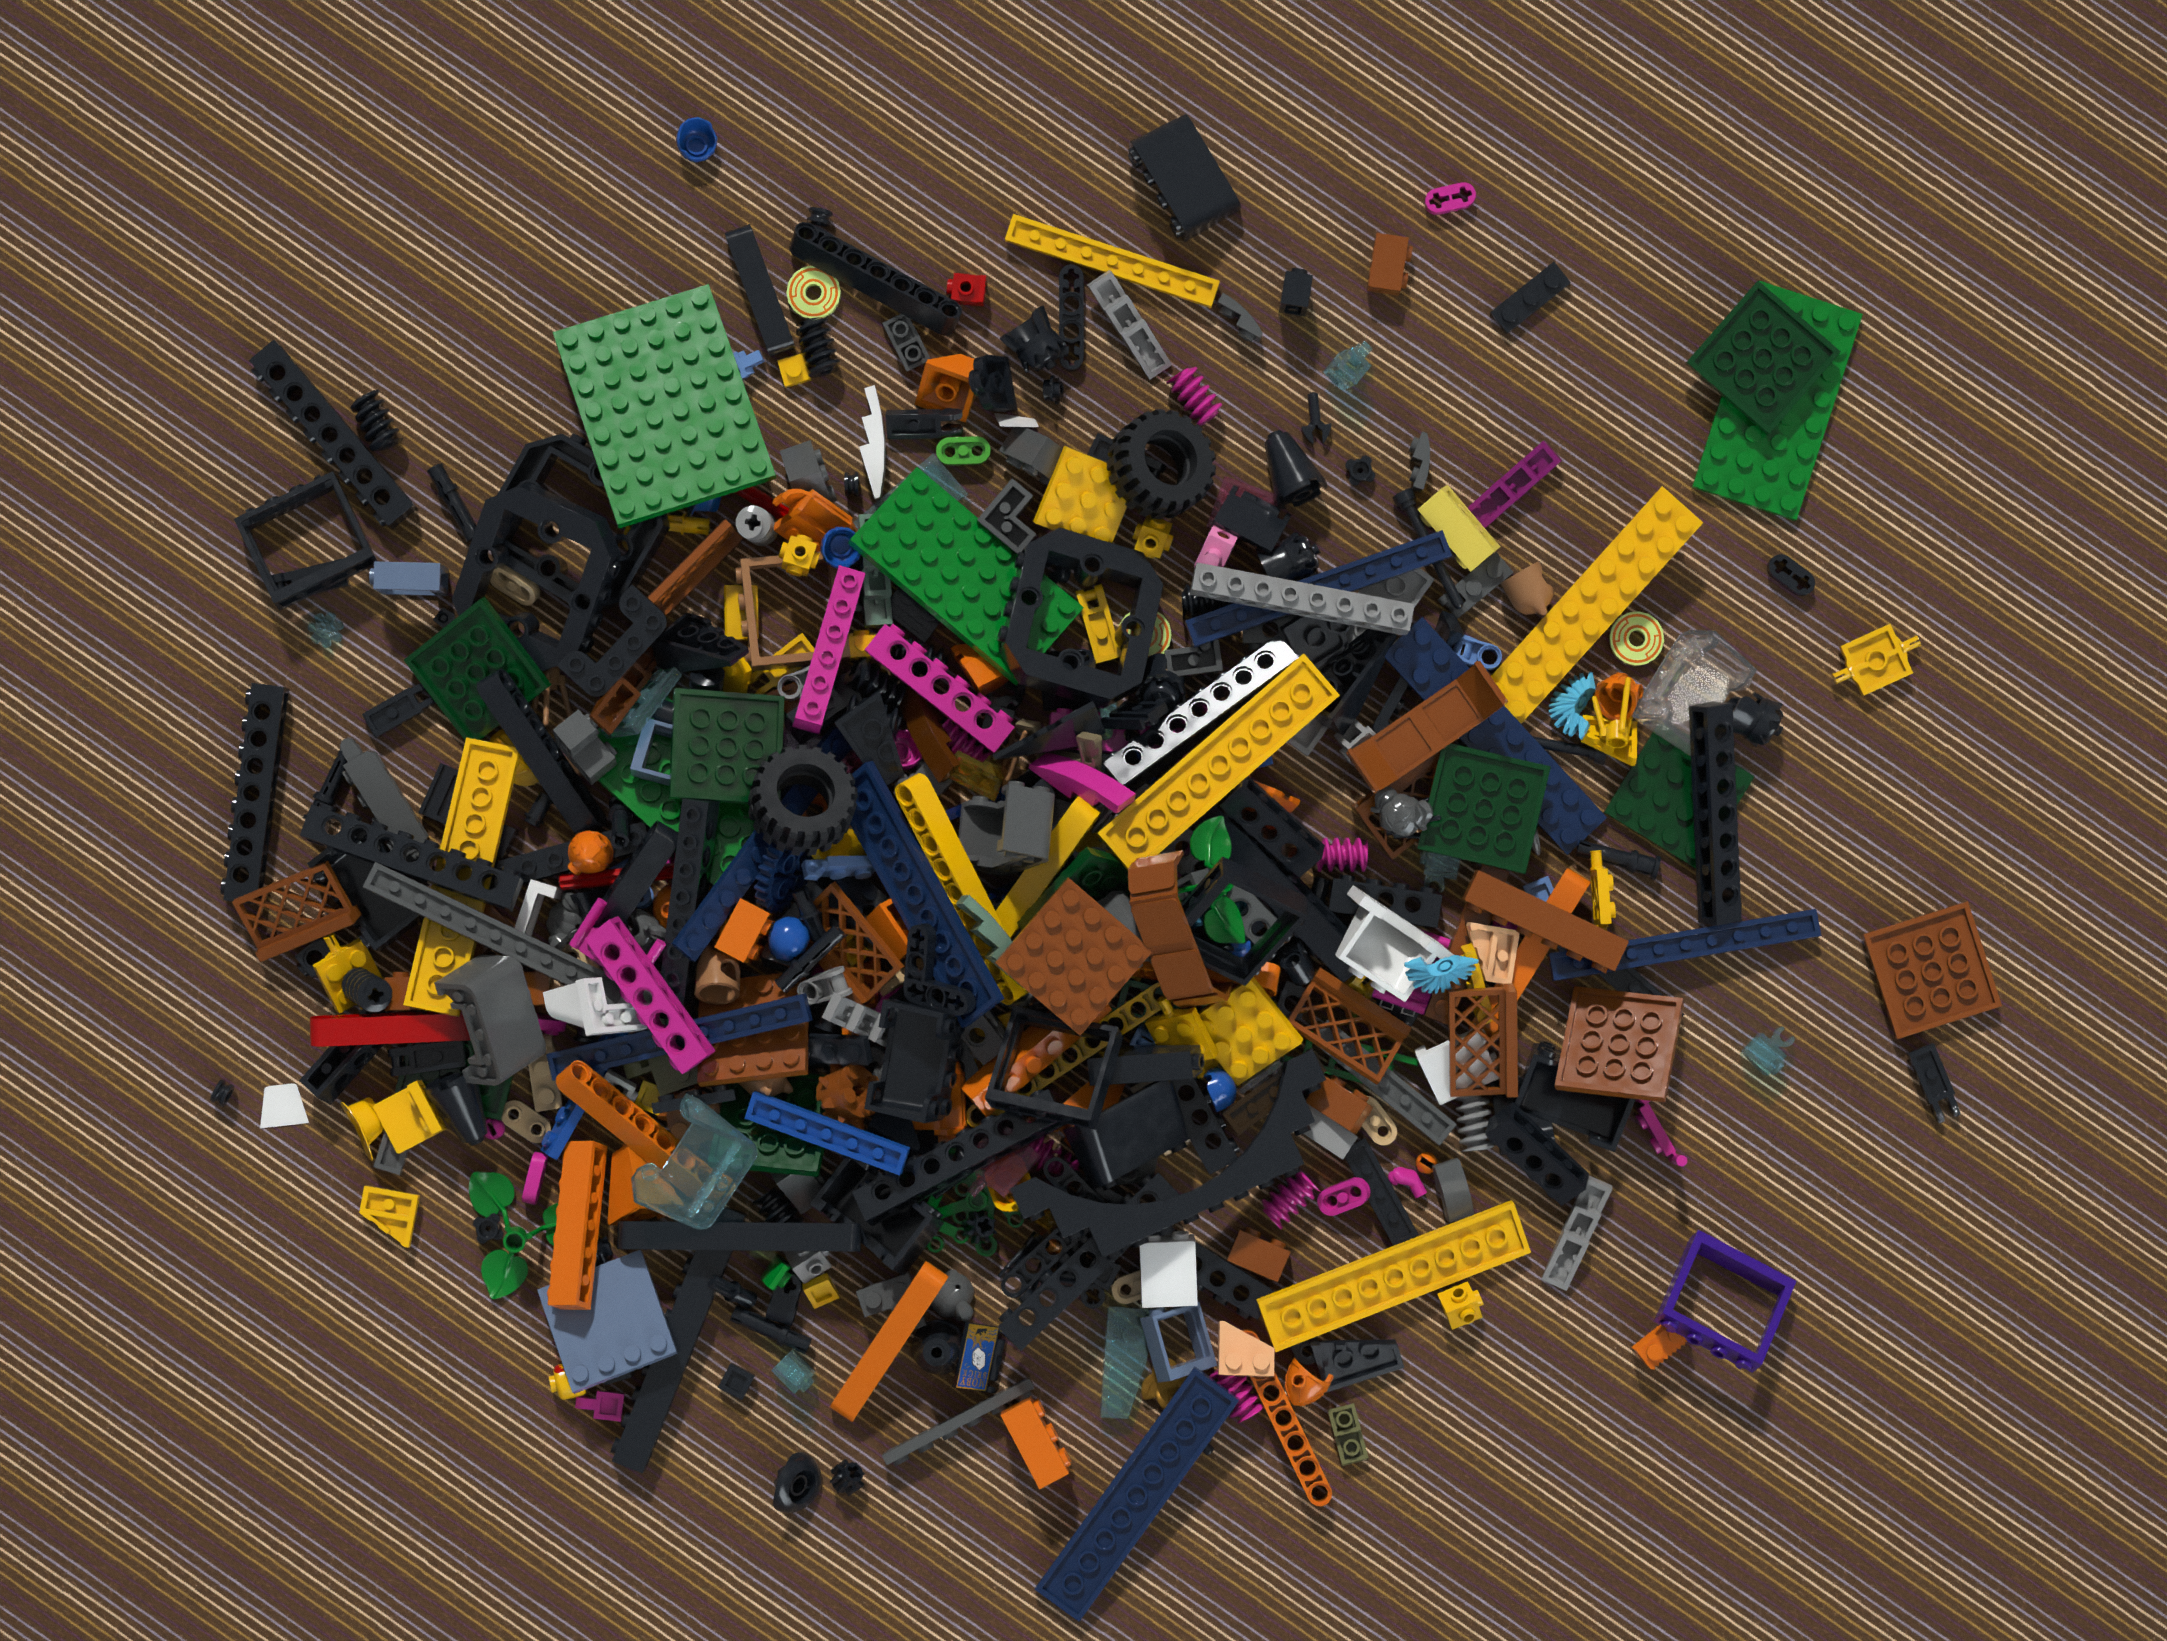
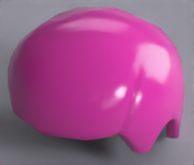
M900 730L895 740V745L903 771L911 770L921 761L922 755L909 730Z

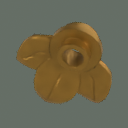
M1168 1358L1170 1367L1177 1365L1173 1359ZM1153 1366L1152 1374L1147 1376L1142 1382V1397L1144 1400L1156 1397L1159 1405L1164 1409L1187 1376L1172 1381L1158 1382Z

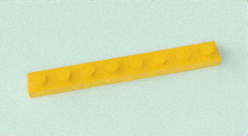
M1016 214L1012 216L1005 237V242L1101 273L1110 270L1116 278L1212 308L1220 283L1219 280Z

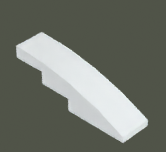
M875 385L864 388L872 414L862 417L869 444L859 446L874 498L878 502L882 501L885 479L886 442L883 416Z

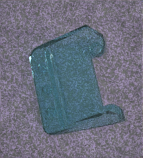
M686 1093L680 1102L679 1108L682 1117L691 1122L690 1127L662 1169L653 1163H647L636 1170L631 1178L635 1203L690 1227L702 1230L713 1225L756 1160L758 1152L756 1145L703 1101Z

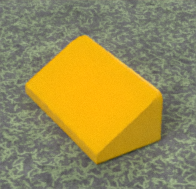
M724 585L725 635L727 637L732 636L738 641H748L747 637H742L741 621H746L745 611H739L738 594H743L742 585ZM752 585V594H753V603H754V612H755V621H756V630H757V639H758V638H759V623H758V586H757V585Z

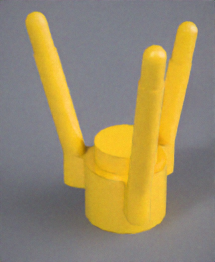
M1629 677L1625 679L1620 720L1610 721L1607 727H1605L1598 699L1596 696H1592L1593 707L1600 728V739H1606V745L1611 748H1623L1629 743V732L1633 720V714L1626 720L1631 683Z

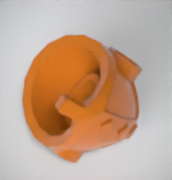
M1617 672L1597 684L1595 696L1598 699L1602 715L1609 720H1620L1625 679L1629 677L1626 673ZM1629 677L1631 683L1626 720L1632 716L1637 707L1638 700L1643 696L1642 684H1636L1631 677Z
M590 830L578 832L569 844L568 856L570 863L568 868L575 875H579L581 872L592 874L605 870L614 857V848L611 842L599 832Z
M1293 1358L1285 1375L1287 1398L1294 1406H1305L1313 1403L1327 1392L1334 1376L1328 1374L1326 1380L1322 1381L1308 1372Z

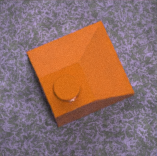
M956 354L927 359L914 405L925 409L943 410L946 408H958L962 410V419L959 421L966 423L976 396L969 385V373L971 370H974V358Z

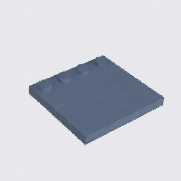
M641 1250L595 1267L591 1310H561L548 1306L547 1291L550 1285L537 1289L569 1385L574 1394L678 1354Z

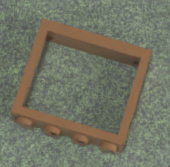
M817 552L820 553L817 563H827L824 561L821 552ZM800 553L796 555L803 556L805 553ZM779 555L740 559V567L735 568L736 584H742L743 594H738L739 611H745L746 620L741 621L742 637L748 638L749 653L744 658L750 664L752 671L810 666L814 653L759 657L750 570L781 567L783 559L778 558ZM827 563L831 594L838 568H833ZM848 636L846 639L840 663H847L850 661L851 655Z

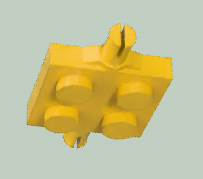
M1888 624L1840 646L1839 649L1845 659L1846 668L1832 673V678L1843 675L1834 680L1835 684L1851 678L1856 683L1861 696L1869 694L1913 674L1908 662L1907 652L1920 647L1921 642L1910 645V643L1919 640L1918 636L1902 642L1895 635L1891 624Z
M1602 850L1590 851L1593 923L1607 931L1608 924H1612L1611 919L1616 917L1615 903L1610 902L1609 891L1614 889L1613 875L1608 874V868L1604 869L1602 867Z
M331 933L323 938L330 952L324 959L312 966L334 1009L340 1014L348 1008L357 1005L346 998L342 991V980L348 971L361 967L380 978L382 976L369 950L360 938L347 945L340 946L335 934Z
M1165 996L1157 999V1003L1160 1005L1163 1013L1149 1017L1145 1023L1155 1044L1200 1045L1204 1059H1214L1218 1054V1050L1196 1008L1174 1009ZM1203 1068L1202 1073L1196 1076L1198 1079L1204 1077V1074L1207 1072L1205 1068Z

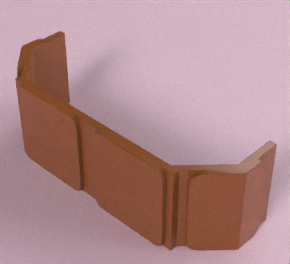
M1476 661L1471 668L1368 740L1353 749L1347 750L1346 754L1372 792L1376 794L1479 725L1506 705L1508 700L1480 661Z
M1183 850L1137 858L1128 869V888L1131 912L1143 943L1153 950L1150 954L1151 963L1167 1000H1173V1004L1180 1008L1225 1002L1230 997V991L1234 986L1233 981L1211 984L1178 898L1177 865L1184 855Z

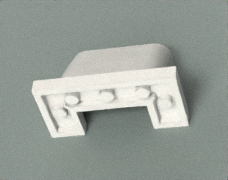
M1354 885L1347 893L1348 896L1359 904V907L1335 955L1350 966L1349 972L1360 979L1364 975L1371 979L1370 985L1382 994L1387 990L1406 1002L1415 989L1413 986L1415 981L1408 980L1405 972L1410 968H1406L1404 963L1422 957L1428 965L1432 964L1436 957L1443 959L1454 954L1441 943Z
M602 977L583 978L576 980L573 984L543 992L546 1010L549 1015L555 1019L584 1028L586 1036L649 1030L647 1026H644L636 1016L637 1011L632 1004L627 1003L622 996L617 1004H607ZM645 990L644 999L651 1003L652 994ZM660 1018L662 1024L665 1025L664 1019Z

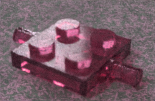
M1007 1125L1004 1126L1002 1135L1007 1136L1011 1134L1013 1129H1010ZM984 1137L978 1143L979 1149L988 1145L989 1137ZM1028 1144L975 1172L977 1179L966 1190L975 1198L986 1185L996 1190L1005 1199L1010 1193L1009 1189L1016 1186L1042 1157Z

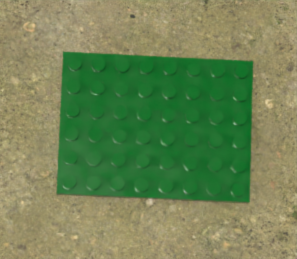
M709 284L553 332L618 529L776 479L773 465Z

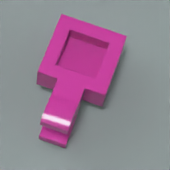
M597 1390L596 1398L588 1396L576 1397L575 1408L594 1410L593 1419L621 1422L625 1393Z

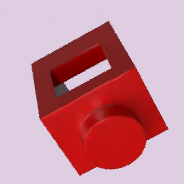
M954 273L953 279H948L946 295H950L952 300L962 305L984 307L987 277L986 275ZM962 284H970L971 289L968 292H963L961 290Z

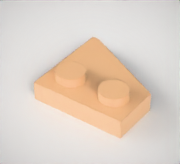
M1467 922L1466 927L1470 941L1479 959L1483 980L1499 984L1512 983L1520 933L1512 929Z
M1219 1321L1218 1375L1274 1377L1275 1348L1225 1321Z

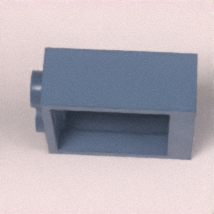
M374 561V568H370L369 572L370 585H373L374 590L383 595L448 596L449 569L441 563Z
M645 717L630 767L631 776L669 786L670 775L645 769L655 734L671 738L672 724Z
M1198 1302V1306H1177L1165 1310V1307H1157L1148 1310L1149 1316L1140 1318L1158 1382L1172 1381L1187 1376L1194 1366L1201 1371L1217 1366L1200 1302ZM1183 1313L1196 1358L1170 1367L1158 1321Z

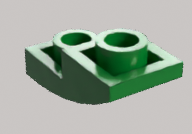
M777 1253L760 1276L764 1284L773 1291L778 1286L783 1289L792 1276L788 1273L791 1266L784 1262L785 1258Z

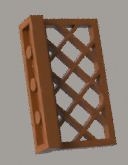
M726 519L723 520L647 597L668 617L744 538Z
M1440 751L1388 787L1395 789L1397 794H1405L1410 797H1430ZM1432 769L1431 775H1425ZM1418 779H1430L1428 795L1414 793L1415 782ZM1410 786L1409 792L1404 791L1406 788ZM1370 791L1351 807L1360 816L1390 859L1393 860L1419 839L1406 840L1407 838H1402L1401 845L1392 851L1387 844L1388 836L1386 835V830L1382 827L1374 826L1368 818L1374 813L1370 811V807L1375 806V794ZM1377 830L1384 831L1383 837Z
M328 860L232 901L258 949L255 954L260 962L353 925L361 915L358 906H352ZM324 871L329 880L327 887L313 882L315 873ZM296 881L306 885L303 896L289 891L293 882ZM310 888L324 892L322 903L308 898ZM273 891L283 895L280 906L266 901L269 892ZM332 895L339 898L343 907L334 909L327 906L328 896ZM287 897L301 902L298 913L284 908ZM251 901L259 904L257 915L247 912L243 903ZM305 904L319 909L316 918L312 919L302 915ZM264 907L278 912L275 922L261 917ZM282 914L296 919L294 927L287 928L279 924ZM259 924L273 929L270 937L261 938L257 930Z
M833 882L813 903L822 912V923L825 932L832 927L829 924V913L839 914V927L845 934L856 935L857 948L847 947V937L840 941V946L836 945L818 964L824 971L844 966L845 971L843 974L848 988L853 990V993L846 996V998L865 1006L877 997L876 994L905 966L838 884ZM831 893L838 899L839 909L829 907V895ZM846 915L852 916L856 921V930L846 928ZM811 937L806 948L807 950L815 943L811 940ZM863 937H869L873 942V951L863 949ZM847 953L857 954V967L849 964ZM864 955L874 957V970L864 968ZM881 958L887 959L893 966L890 972L881 971ZM864 974L874 975L873 989L865 982Z
M1321 967L1307 984L1305 991L1288 1018L1300 1035L1376 1085L1381 1081L1402 1042L1412 1029V1027ZM1312 990L1322 996L1324 1004L1312 1006L1309 997ZM1340 1007L1343 1009L1347 1019L1335 1021L1332 1008ZM1326 1009L1329 1023L1317 1024L1314 1011ZM1308 1012L1311 1026L1304 1027L1295 1021L1298 1014ZM1363 1022L1366 1024L1370 1035L1358 1036L1354 1023ZM1348 1024L1352 1038L1340 1039L1337 1026ZM1331 1027L1335 1041L1327 1042L1323 1040L1319 1029ZM1385 1037L1393 1042L1394 1045L1391 1050L1381 1052L1377 1038ZM1371 1039L1375 1053L1364 1055L1360 1041ZM1354 1042L1357 1056L1349 1057L1344 1053L1342 1044ZM1377 1058L1380 1067L1377 1074L1367 1068L1366 1059Z
M1507 983L1502 984V987L1449 989L1450 1097L1506 1094L1507 1097H1518L1517 991L1514 984ZM1498 995V1004L1491 1011H1488L1481 1004L1486 996ZM1455 997H1468L1473 1003L1462 1013L1455 1007ZM1478 1006L1487 1015L1475 1025L1467 1016ZM1455 1013H1456L1457 1015H1459V1017H1458L1456 1020H1455ZM1490 1019L1498 1024V1031L1491 1038L1481 1030ZM1464 1020L1473 1029L1462 1039L1455 1033V1028ZM1478 1032L1487 1042L1476 1052L1467 1042ZM1455 1039H1456L1457 1041H1459V1043L1457 1044L1456 1047H1455ZM1492 1045L1499 1051V1056L1490 1064L1481 1055ZM1463 1046L1473 1054L1464 1065L1456 1060V1053ZM1479 1059L1487 1068L1476 1078L1467 1069ZM1498 1064H1499V1071H1498L1497 1069H1495V1067H1496ZM1492 1071L1499 1077V1086L1487 1087L1481 1081ZM1463 1073H1466L1473 1080L1467 1088L1456 1089V1080Z

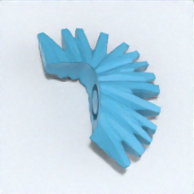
M1593 672L1588 673L1587 679L1583 673L1579 674L1580 680L1576 675H1574L1575 681L1569 678L1568 681L1571 687L1561 684L1560 687L1565 693L1555 691L1553 696L1556 698L1550 699L1553 702L1549 704V707L1553 708L1549 710V714H1552L1550 715L1551 720L1558 719L1554 724L1556 728L1565 725L1563 733L1566 735L1569 732L1568 735L1570 737L1579 729V738L1583 739L1590 727L1589 722L1580 713L1596 690Z
M1452 955L1427 965L1424 962L1425 960L1419 957L1404 963V966L1410 968L1405 973L1409 981H1415L1413 984L1415 988L1422 986V992L1428 990V993L1431 994L1434 990V993L1437 994L1439 988L1442 993L1445 992V989H1452L1450 981L1460 986L1461 983L1458 978L1469 979L1468 976L1473 974L1471 971L1476 969V966L1473 964H1477L1479 959Z

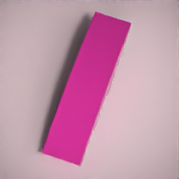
M1045 753L1029 765L1031 771L1070 799L1077 794L1090 805L1094 806L1101 802L1116 814L1134 802L1136 793L1108 775L1073 759Z

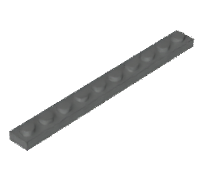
M377 862L374 863L363 885L364 889L495 952L513 957L521 964L564 985L573 984L576 980L583 978L602 977L607 1004H617L621 997V989L615 981L610 980L606 976L604 971Z

